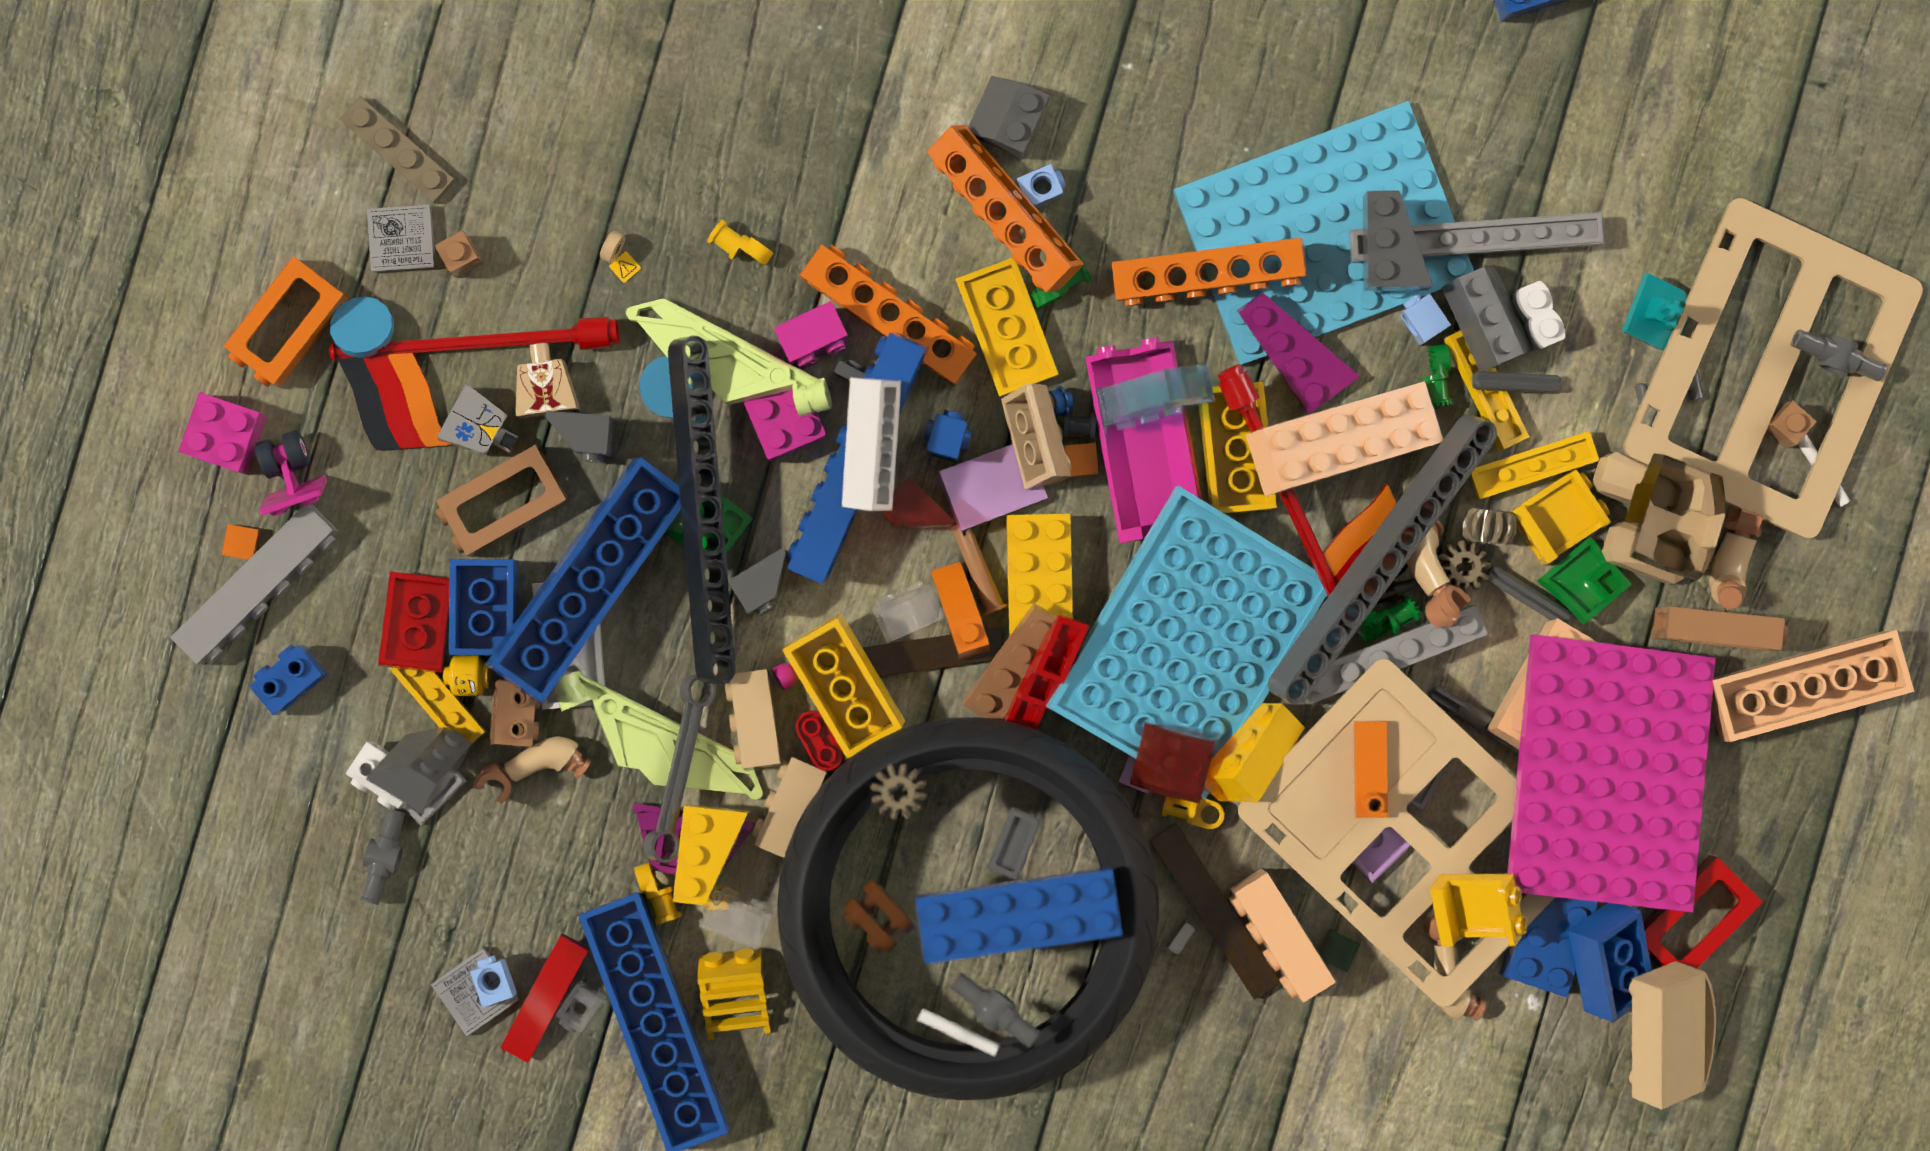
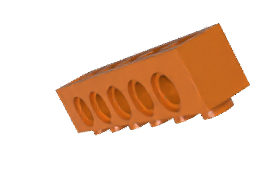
M965 124L951 125L927 151L933 159L935 168L948 176L953 182L954 190L970 202L973 206L974 214L987 222L992 228L993 236L1009 248L1014 261L1026 268L1032 276L1033 283L1040 290L1046 293L1060 290L1084 265ZM962 157L966 160L965 170L961 166ZM982 180L986 184L985 193H983L981 190ZM1002 203L1006 208L1005 217L1001 214L1000 210ZM1021 227L1026 231L1025 240L1020 235ZM1041 250L1046 254L1045 264L1040 259Z
M1302 238L1112 262L1115 297L1117 301H1124L1125 306L1144 304V298L1152 297L1156 298V302L1175 300V294L1187 293V298L1205 297L1207 290L1218 289L1219 294L1238 292V286L1250 285V290L1268 289L1269 282L1281 281L1282 286H1293L1301 284V278H1308L1304 241ZM1272 256L1279 257L1282 263L1280 270L1274 274L1267 273L1264 266L1266 260ZM1245 260L1250 266L1249 273L1243 278H1238L1233 273V267L1238 261ZM1213 264L1218 269V276L1215 280L1206 282L1202 278V270L1205 266ZM1178 268L1184 269L1187 275L1186 281L1180 286H1174L1171 282L1172 272ZM1151 272L1155 277V284L1151 289L1143 290L1139 283L1140 278L1144 273Z
M821 244L801 272V279L883 337H888L889 333L895 332L911 339L907 334L908 328L912 324L922 325L925 328L924 336L917 340L911 339L929 347L922 364L955 387L977 357V353L973 351L975 345L961 335L956 339L947 333L949 327L939 319L934 317L930 321L921 314L923 309L915 302L908 299L905 303L897 298L895 295L898 291L886 282L882 281L879 285L870 279L872 273L859 263H856L853 267L844 260L846 255L835 246L831 245L829 248H826ZM835 270H844L848 274L847 281L844 284L835 285L830 281V276ZM861 288H869L873 291L874 296L870 302L861 303L856 299L857 291ZM887 306H895L900 313L896 320L886 321L881 316L882 310ZM936 343H948L951 347L950 354L944 358L937 357L933 353V347Z

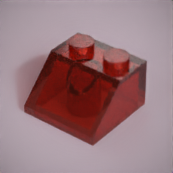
M909 477L893 492L892 510H886L883 513L884 517L896 529L900 525L905 529L951 528L955 524V520Z
M1145 722L1130 784L1171 798L1200 803L1215 741L1204 734Z

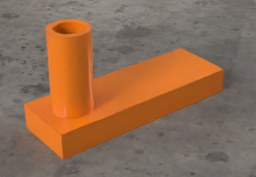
M1354 721L1355 818H1388L1387 721Z

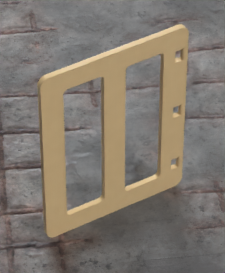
M1737 198L1731 201L1726 207L1685 301L1684 311L1679 316L1677 324L1671 333L1623 443L1625 455L1648 466L1653 453L1664 454L1723 477L1725 503L1740 510L1744 509L1762 514L1764 521L1801 538L1810 539L1817 536L1824 524L1922 296L1923 288L1921 283L1903 272L1746 199ZM1726 231L1734 235L1729 250L1719 248ZM1756 239L1798 258L1802 265L1719 457L1714 462L1672 443L1668 435L1751 244ZM1836 276L1882 299L1881 307L1862 348V353L1871 359L1886 364L1887 369L1880 381H1875L1856 372L1851 374L1799 497L1793 499L1750 479L1748 472L1801 351L1791 346L1792 338L1795 332L1800 329L1809 333L1832 278ZM1687 319L1696 323L1690 338L1681 336ZM1649 407L1658 411L1652 426L1642 424Z

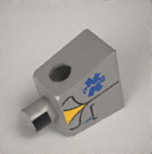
M465 384L437 439L487 456L492 445L510 453L518 436L502 428L507 419V415L472 387Z

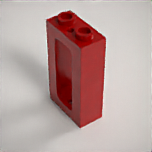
M1709 855L1697 867L1694 903L1716 881H1719L1738 900V903L1681 960H1677L1661 944L1660 939L1685 912L1657 908L1643 922L1649 957L1651 956L1659 964L1657 968L1676 961L1697 969L1763 903L1718 857Z

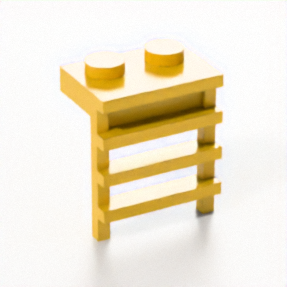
M743 948L735 952H710L706 955H700L698 958L697 980L700 988V999L703 1006V1017L705 1018L708 1040H714V1032L764 1027L765 1034L771 1033L763 981L762 949ZM759 994L758 999L709 1004V1000ZM761 1011L762 1013L760 1015L712 1020L711 1017Z

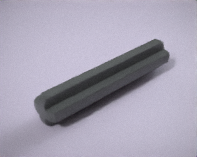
M1478 371L1472 375V387L1476 390L1556 393L1561 389V378L1558 375Z
M1492 566L1488 570V582L1547 619L1554 620L1558 618L1567 624L1571 617L1570 611L1498 566Z

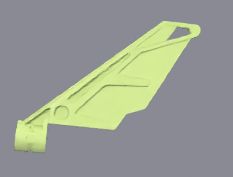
M667 299L629 307L626 311V316L629 320L639 323L667 358L668 347L674 339L693 335L703 338L708 347L711 388L726 405L793 390V398L799 416L832 409L831 396L825 378L817 379ZM653 309L662 319L641 317L639 314L641 311ZM686 345L685 351H686L687 356L689 357V356H690V349H689V347ZM689 377L688 383L693 387L692 379Z
M580 670L562 676L553 688L561 711L563 712L591 701L617 766L639 769L653 785L666 786L680 723L583 676ZM700 733L697 734L685 788L746 794L752 800H758L763 796V791L755 771H744L742 764L736 765L734 750ZM731 771L750 774L754 784L753 789L750 791Z

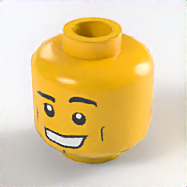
M454 656L450 666L444 667V685H449L452 694L455 696H480L486 688L491 686V669L485 665L486 662L482 656Z

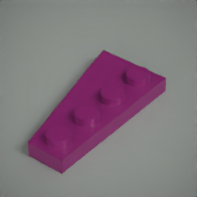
M1264 293L1259 294L1237 310V313L1308 414L1360 378L1358 374Z

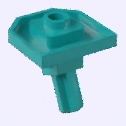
M1644 273L1621 332L1657 350H1664L1679 316L1684 311L1683 306L1687 299L1686 292L1650 273ZM1687 319L1684 325V328L1681 332V336H1683L1689 319Z

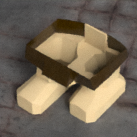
M1618 452L1609 453L1599 458L1600 461H1598L1592 481L1596 492L1630 505L1625 522L1609 527L1602 549L1606 562L1666 584H1675L1683 580L1684 577L1698 581L1712 559L1726 515L1723 477L1664 454L1653 453L1648 466Z

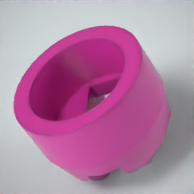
M782 663L771 669L776 681L784 691L792 687L797 681L798 675L791 664Z

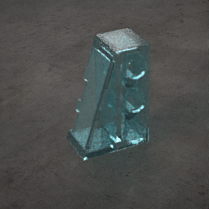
M1207 364L1167 368L1096 390L1103 426L1116 425L1118 431L1136 427L1135 421L1140 420L1141 424L1160 420L1159 415L1164 414L1165 417L1175 416L1184 413L1183 409L1215 401Z

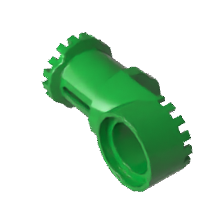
M1084 264L1060 290L1046 293L1036 288V291L1030 292L1037 309L1062 298V295L1068 292V288L1083 281L1087 283L1092 281L1088 269L1084 270L1086 265Z
M1447 344L1429 346L1428 349L1430 350H1428V353L1431 352V354H1428V357H1431V359H1428V362H1430L1429 367H1431L1432 375L1422 377L1421 382L1425 381L1433 409L1439 408L1438 406L1454 405L1453 399L1449 397L1447 380L1450 378L1449 372L1451 371Z
M1406 595L1402 597V602L1388 610L1385 608L1379 612L1371 610L1356 632L1364 641L1372 642L1371 639L1375 641L1376 638L1381 637V635L1388 631L1394 635L1399 633V628L1413 620L1419 621L1422 619L1420 610L1417 609L1418 606L1414 607L1415 601Z

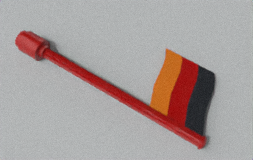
M609 317L578 319L577 325L572 326V329L389 342L386 347L383 346L377 350L378 353L361 358L346 355L333 343L330 346L329 354L333 361H339L352 387L363 428L375 450L446 446L451 444L437 439L442 426L438 419L428 381L414 353L572 341L574 344H579L580 350L604 349L619 344V326L617 319H610Z
M1237 364L1217 374L1220 380L1218 385L1230 411L1237 409L1239 414L1242 413L1251 433L1264 428L1255 409V400L1259 398V395L1248 371L1243 370L1241 364ZM1384 484L1372 503L1346 524L1322 552L1293 488L1279 492L1327 596L1331 594L1397 504L1388 484ZM1407 563L1403 566V568L1400 570V572L1397 574L1394 580H1396L1401 574H1403L1406 571V569L1408 568Z

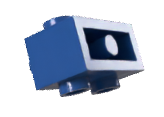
M944 410L943 415L936 413L935 421L928 420L924 434V440L929 441L926 450L927 455L958 463L961 450L967 451L972 434L971 430H967V421L962 420V414Z
M292 644L278 655L280 660L271 668L269 665H266L253 675L255 681L249 687L272 715L283 713L329 675L305 645L294 647Z

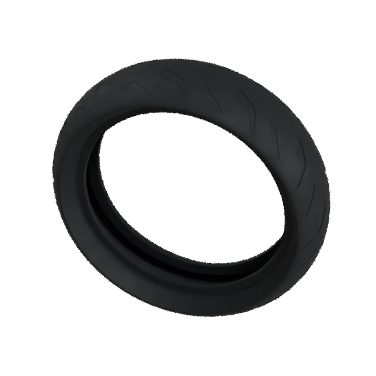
M979 717L946 718L903 728L878 739L841 765L820 787L799 819L785 853L777 899L778 930L786 967L799 999L815 1024L846 1057L883 1081L913 1093L960 1101L989 1100L1029 1091L1059 1078L1096 1052L1116 1031L1131 1010L1151 966L1157 941L1159 921L1158 885L1150 849L1136 816L1117 788L1091 761L1052 736L1024 725ZM906 764L907 769L904 776L907 777L916 769L919 773L912 781L939 772L974 769L993 771L1028 782L1054 798L1072 814L1091 841L1100 867L1112 868L1122 936L1102 938L1096 960L1086 980L1063 1008L1048 1020L1035 1027L1040 1031V1034L1030 1047L1012 1037L996 1042L1000 1046L996 1055L993 1056L971 1045L943 1043L921 1037L894 1024L880 1014L863 997L847 974L838 955L830 920L832 879L841 850L850 833L863 816L877 804L872 802V798L882 795V791L872 790L871 785L879 784L883 786L885 784L876 775L878 772H881L889 779L890 774L887 768L889 765H893L896 775H900L901 765ZM897 783L895 788L889 789V793L895 791L904 784Z

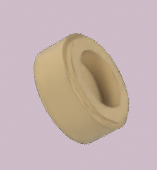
M612 231L601 248L600 258L612 264L623 248L625 235Z

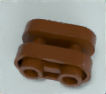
M871 879L862 887L868 896L861 903L852 897L843 905L847 911L843 916L855 929L861 926L869 934L866 940L877 952L884 949L889 953L898 944L892 935L899 929L908 935L917 924L874 879ZM877 905L890 918L884 926L870 913Z

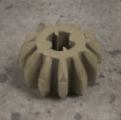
M1469 508L1466 510L1465 518H1463L1462 535L1470 540L1509 545L1513 543L1514 535H1516L1517 517L1511 513Z
M1464 540L1458 541L1457 550L1453 545H1447L1445 548L1449 556L1439 554L1438 559L1445 563V566H1442V568L1446 572L1449 581H1452L1451 585L1455 587L1460 585L1461 590L1466 594L1470 590L1469 584L1474 590H1479L1481 586L1477 578L1483 581H1487L1489 578L1487 574L1481 572V569L1491 567V563H1481L1480 559L1487 555L1486 551L1483 550L1474 554L1477 544L1471 543L1466 550ZM1462 559L1465 560L1464 564L1469 563L1470 570L1465 571L1464 576L1461 575L1462 571H1457L1456 568L1458 564L1462 563Z
M906 764L901 765L900 775H896L893 765H889L887 767L890 774L889 779L881 772H878L876 775L885 784L883 786L879 784L871 785L872 790L882 791V795L873 797L872 802L878 803L884 800L885 804L880 808L879 812L884 814L889 806L892 807L891 819L896 820L898 816V809H902L904 818L908 819L910 818V812L907 806L910 805L917 812L921 810L920 805L913 801V799H926V794L915 792V789L924 787L926 783L924 780L916 783L912 782L919 773L916 769L911 772L909 777L904 776L907 769ZM897 783L904 784L903 789H908V796H902L900 801L894 800V794L890 795L889 789L895 788Z

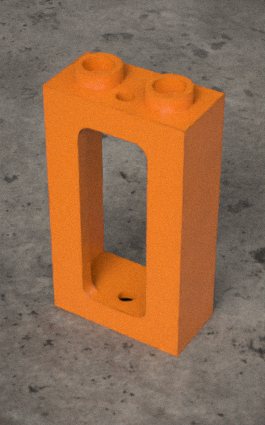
M293 256L224 344V347L231 352L228 357L242 368L247 364L256 372L253 377L265 386L269 387L272 383L275 386L281 387L328 327L334 312L342 303L348 301L349 297ZM298 279H303L319 291L320 299L273 360L265 362L248 349V342L294 282Z

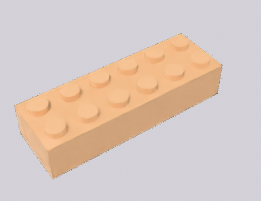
M1425 381L1262 428L1246 435L1264 496L1422 450L1443 441Z
M1885 630L1714 677V680H1712L1711 709L1720 741L1732 742L1914 692L1898 632L1897 630Z

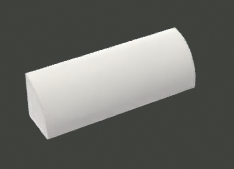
M850 378L842 507L870 511L892 510L901 381Z

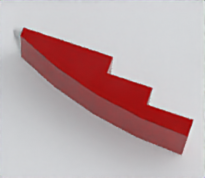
M1061 614L1057 615L1034 655L1004 721L1037 730L1045 709H1049L1046 706L1060 683H1065L1088 630V624Z
M563 933L561 934L500 1047L501 1049L529 1063L561 1002L569 991L590 950L589 947Z

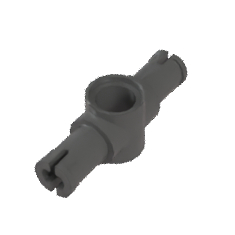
M1800 329L1795 332L1791 341L1792 347L1814 355L1815 359L1820 361L1819 366L1835 374L1847 375L1848 373L1853 374L1856 372L1875 381H1880L1887 369L1886 364L1863 355L1862 351L1857 349L1858 344L1844 337L1831 335L1830 338H1821Z
M387 808L379 835H376L375 839L369 841L363 860V866L367 867L365 872H368L361 901L379 905L386 878H390L391 874H395L398 870L403 853V847L400 846L401 841H398L406 814L404 812Z
M962 972L950 988L973 1005L974 1016L995 1032H998V1030L1004 1032L1006 1030L1027 1047H1030L1040 1034V1031L1017 1014L1019 1012L1015 1009L1017 1005L997 989L993 988L990 990L986 988L985 990Z

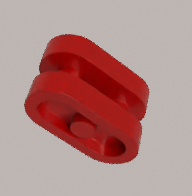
M811 710L800 715L796 722V732L813 764L824 771H830L838 767L843 761L844 753L820 712Z

